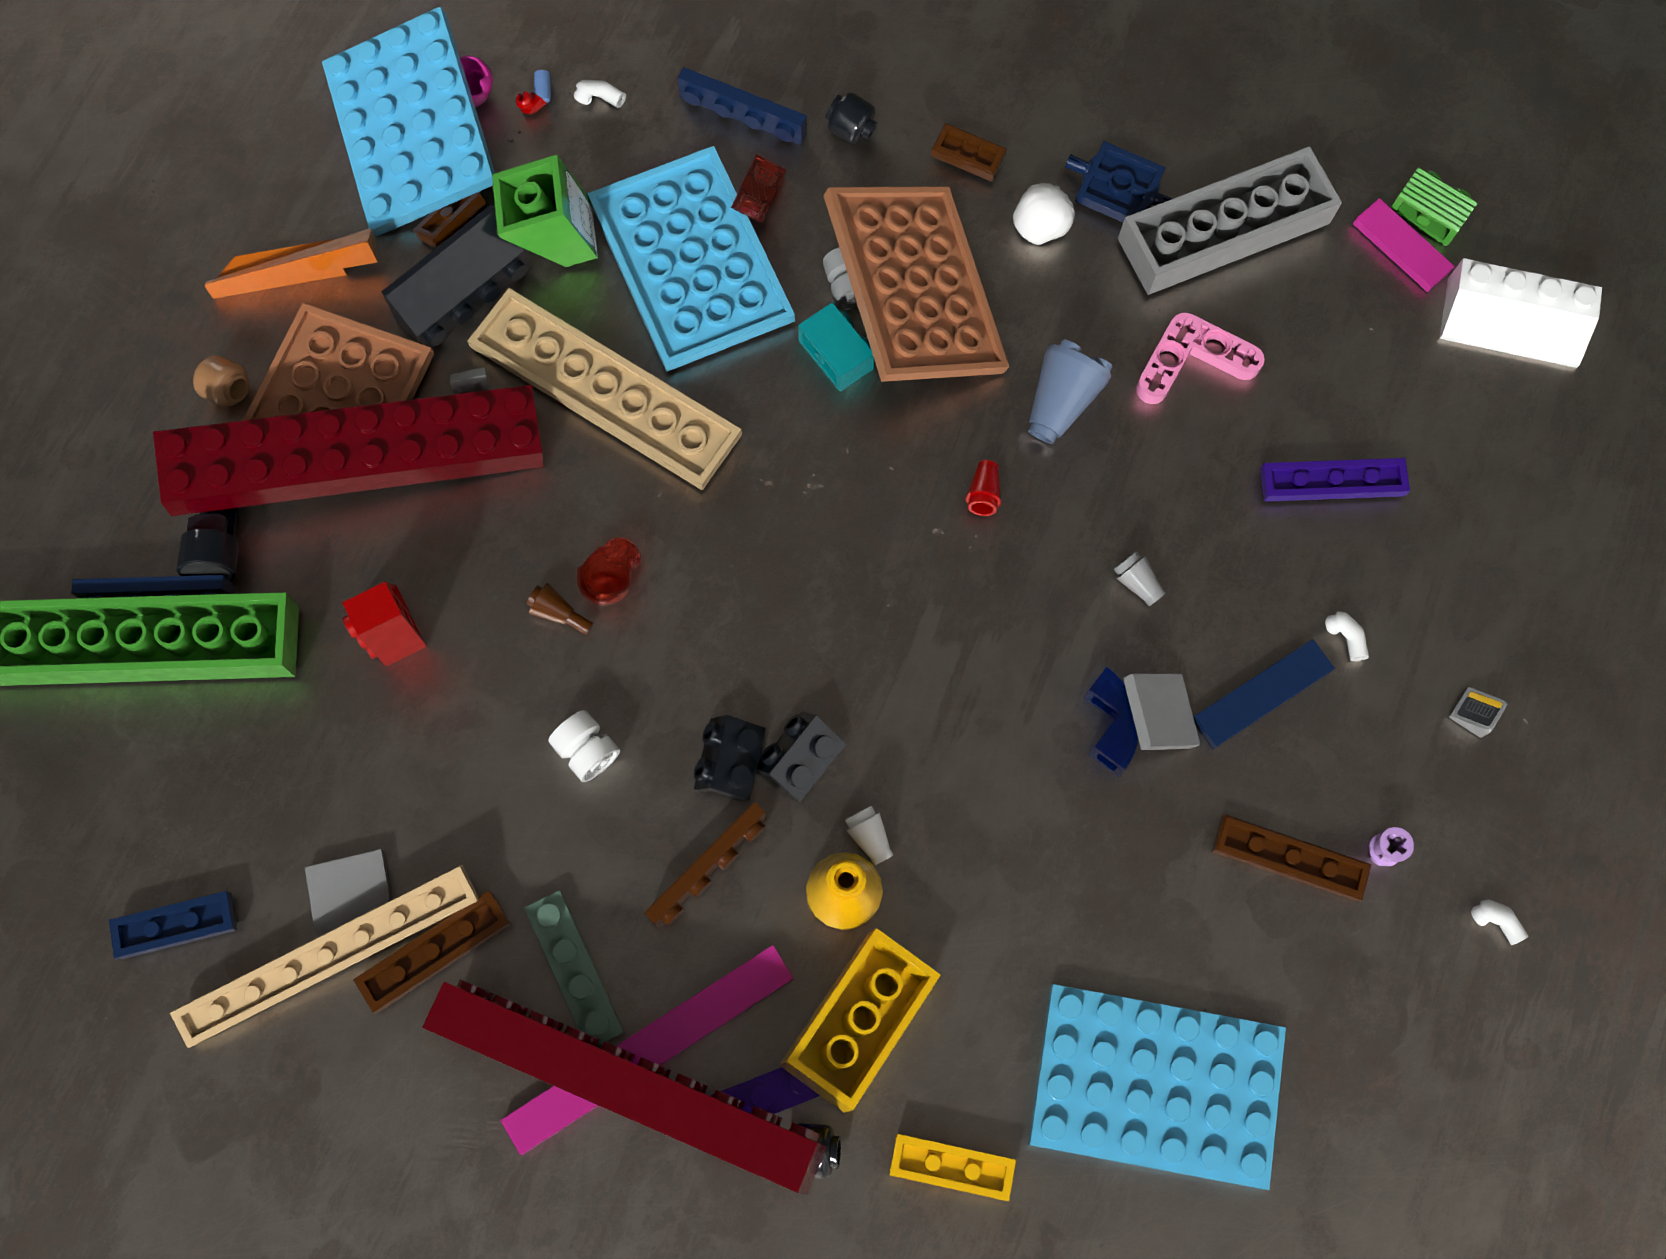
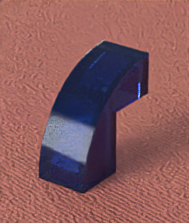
M1106 667L1083 699L1111 718L1113 722L1089 753V756L1117 777H1120L1134 756L1138 735L1125 684L1112 670Z

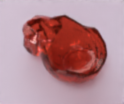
M622 537L613 538L604 546L598 547L577 568V585L581 594L589 601L602 606L617 604L623 600L631 589L632 570L640 565V550L630 539Z

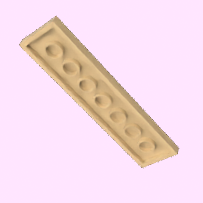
M510 288L507 289L467 341L470 348L701 490L705 488L742 436V429Z

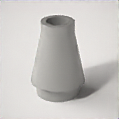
M1137 551L1113 569L1118 574L1116 579L1143 599L1148 606H1151L1166 593L1155 576L1146 556L1141 557Z

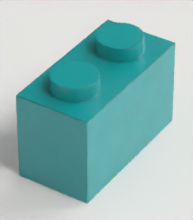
M833 302L798 325V341L840 392L874 369V357L868 338L866 336L861 337L856 332L850 316L844 310L840 312Z

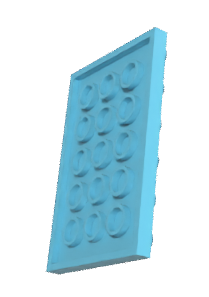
M437 7L322 61L369 229L373 230L374 236L378 237L493 186L492 174H495L493 163L447 15L441 7Z
M714 146L587 193L592 209L666 372L795 322L793 309L747 214L733 208L738 195Z
M1052 984L1050 986L1028 1145L1270 1190L1286 1027Z

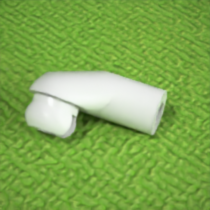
M581 80L576 84L577 90L574 92L575 100L586 105L591 103L592 96L600 97L616 108H620L626 99L624 92L604 80Z
M1337 612L1336 615H1328L1325 619L1327 631L1334 635L1341 632L1345 636L1350 661L1368 659L1369 654L1362 626L1347 612Z
M1487 899L1480 901L1481 904L1474 906L1471 910L1472 917L1478 925L1484 926L1488 922L1499 925L1511 945L1517 944L1529 937L1513 910L1504 904Z

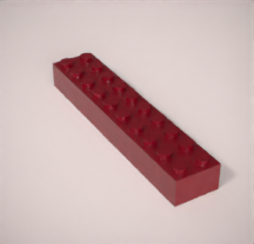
M531 385L153 431L160 500L171 516L543 467L542 447Z
M460 979L457 986L443 982L422 1028L799 1194L809 1193L827 1147L818 1143L819 1133L793 1122L788 1130L780 1126L782 1117L756 1106L753 1107L751 1113L742 1110L745 1101L719 1090H715L713 1097L705 1094L708 1086L679 1073L676 1079L672 1080L668 1078L671 1070L642 1057L638 1064L632 1062L635 1054L605 1041L602 1047L598 1048L596 1047L599 1041L598 1038L568 1025L565 1032H561L563 1023L533 1010L530 1011L527 1017L526 1014L529 1008L496 994L493 1001H491L494 993Z

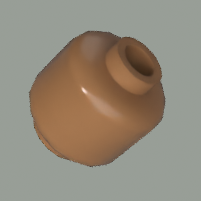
M211 355L203 359L194 371L193 384L197 394L221 407H231L239 403L246 397L249 391V378L245 368L223 356Z

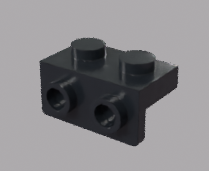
M806 712L794 715L788 720L784 726L785 732L776 743L769 745L763 751L760 757L761 762L757 767L758 772L771 778L792 799L798 802L803 800L846 745L817 715Z
M730 715L711 718L703 731L702 740L704 747L702 756L694 769V778L696 779L694 790L699 792L712 791L740 801H750L766 728Z

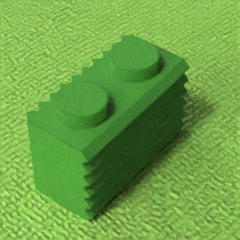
M1418 167L1393 203L1391 209L1404 221H1407L1409 225L1418 228L1420 232H1425V235H1430L1437 242H1442L1443 246H1448L1478 202L1471 199L1467 191L1460 188L1455 189L1443 182L1437 173L1425 171Z

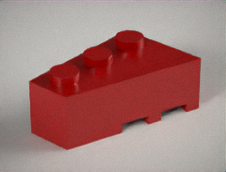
M385 581L342 602L348 614L342 620L351 637H356L361 648H366L372 659L378 657L385 666H389L427 647L396 584H390Z

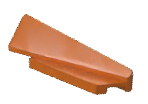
M366 229L342 238L235 256L216 279L205 282V288L212 298L215 299L347 275L346 268L378 262L373 230Z

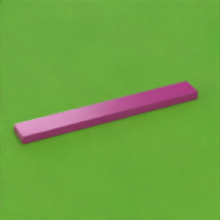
M772 945L616 1046L635 1054L632 1061L635 1064H638L642 1057L656 1064L663 1065L785 986L794 978ZM553 1086L500 1121L521 1156L598 1107V1105Z

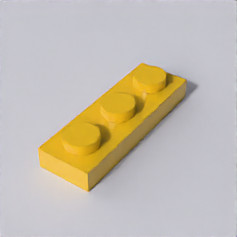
M896 1134L889 1175L1009 1202L1016 1160Z

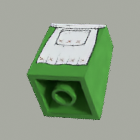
M558 155L492 174L497 233L500 238L564 267L598 258L592 205L589 197Z

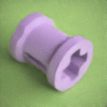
M1388 828L1370 839L1368 842V855L1378 866H1393L1411 856L1414 849L1413 838L1403 828ZM1389 841L1394 845L1391 849L1392 853L1387 850L1390 845Z

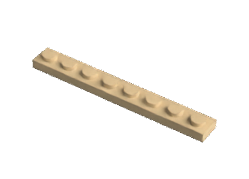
M461 864L170 1012V1015L187 1048H190L477 902L479 897Z

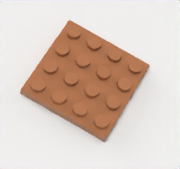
M302 303L243 420L413 400L434 356V352L431 347Z

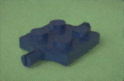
M1106 141L1103 142L1098 154L1089 162L1070 154L1066 162L1065 168L1083 175L1082 185L1076 195L1075 202L1118 221L1124 222L1127 216L1172 199L1158 192L1159 183L1166 167Z

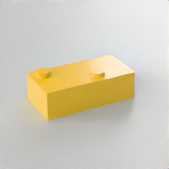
M875 928L866 935L779 1066L843 1113L853 1111L941 974L882 931Z

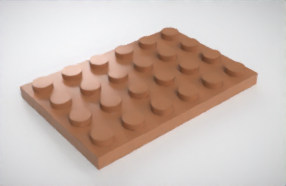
M829 187L823 196L881 382L1003 374L1009 368V364L950 188Z

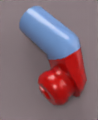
M537 70L534 73V90L530 93L523 91V95L521 93L517 95L516 105L521 109L522 113L528 115L535 114L550 102L551 74L546 70Z

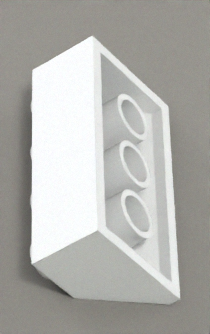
M1463 258L1447 281L1439 339L1577 368L1582 361L1599 319L1602 287Z

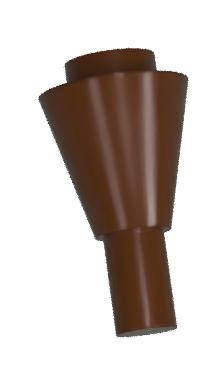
M546 583L543 588L537 585L526 602L531 607L528 614L563 625L567 624L584 635L588 634L594 624L574 612V609L549 583Z

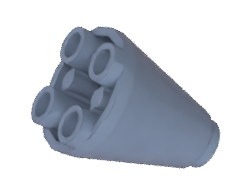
M1063 339L1060 345L1051 344L1046 349L1029 420L1031 426L1028 432L1037 439L1049 444H1053L1056 438H1060L1107 386L1111 378L1110 371L1113 367L1112 364L1100 357L1094 356L1091 359L1080 353L1082 348L1066 339Z

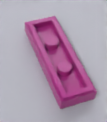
M1380 198L1360 214L1353 223L1356 228L1426 292L1435 287L1455 267Z

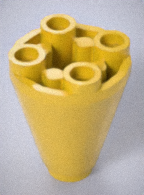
M849 852L834 853L820 860L810 872L806 885L808 906L815 917L826 926L840 930L857 929L870 921L879 909L883 895L881 877L874 865L864 857ZM847 873L849 879L854 880L853 885L848 888L842 887L838 882V878Z

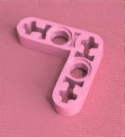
M1180 313L1171 320L1140 376L1136 391L1139 398L1146 403L1157 404L1163 401L1189 354L1238 379L1250 380L1256 377L1263 367L1265 361L1264 354L1257 346L1193 314ZM1183 326H1187L1189 330L1181 344L1176 342L1175 339ZM1212 339L1219 340L1224 346V352H1211L1208 350L1206 342ZM1232 349L1236 350L1231 360L1227 359ZM1164 351L1173 352L1178 358V363L1175 365L1164 364L1160 359V353ZM1245 357L1251 359L1248 368L1242 365ZM1158 372L1163 376L1158 388L1153 392L1148 387Z

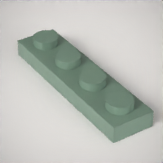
M559 890L524 907L577 1029L598 1038L599 1041L596 1047L601 1046L604 1041L609 1042L625 1034L562 892Z

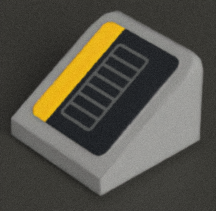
M1467 687L1449 715V718L1482 738L1493 730L1508 703L1495 696Z

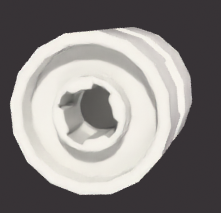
M587 710L579 711L566 719L554 730L548 740L549 744L561 758H570L568 765L581 782L590 781L601 774L620 754V749L607 734H598L600 726Z

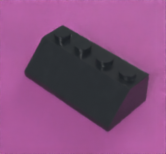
M491 204L381 291L402 330L414 342L428 347H435L440 345L446 339L447 334L458 325L467 323L473 317L474 312L485 303L494 301L511 282L520 280L531 265L524 248L498 236L495 207Z

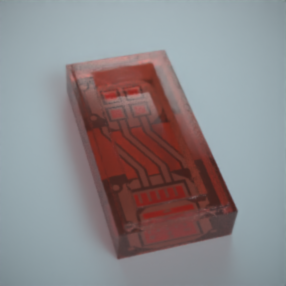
M756 154L731 208L762 223L787 169Z

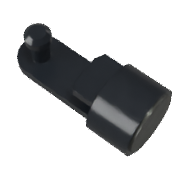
M239 508L201 512L188 518L187 532L181 536L177 562V573L180 576L224 575L230 582L235 579L239 553V541L236 539Z

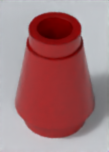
M983 460L978 463L965 498L968 509L973 514L990 516L995 514L997 508L1001 505L999 465L994 461Z

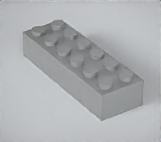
M1309 146L1127 216L1122 224L1118 240L1147 295H1150L1331 223L1342 201Z

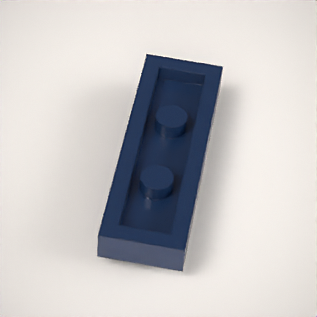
M228 891L109 920L114 959L119 960L237 931L232 893Z

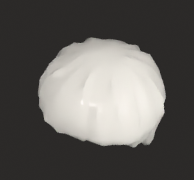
M1040 183L1031 185L1024 192L1013 213V222L1023 238L1033 244L1042 245L1050 240L1064 236L1070 230L1074 221L1075 211L1068 195L1060 190L1059 186Z

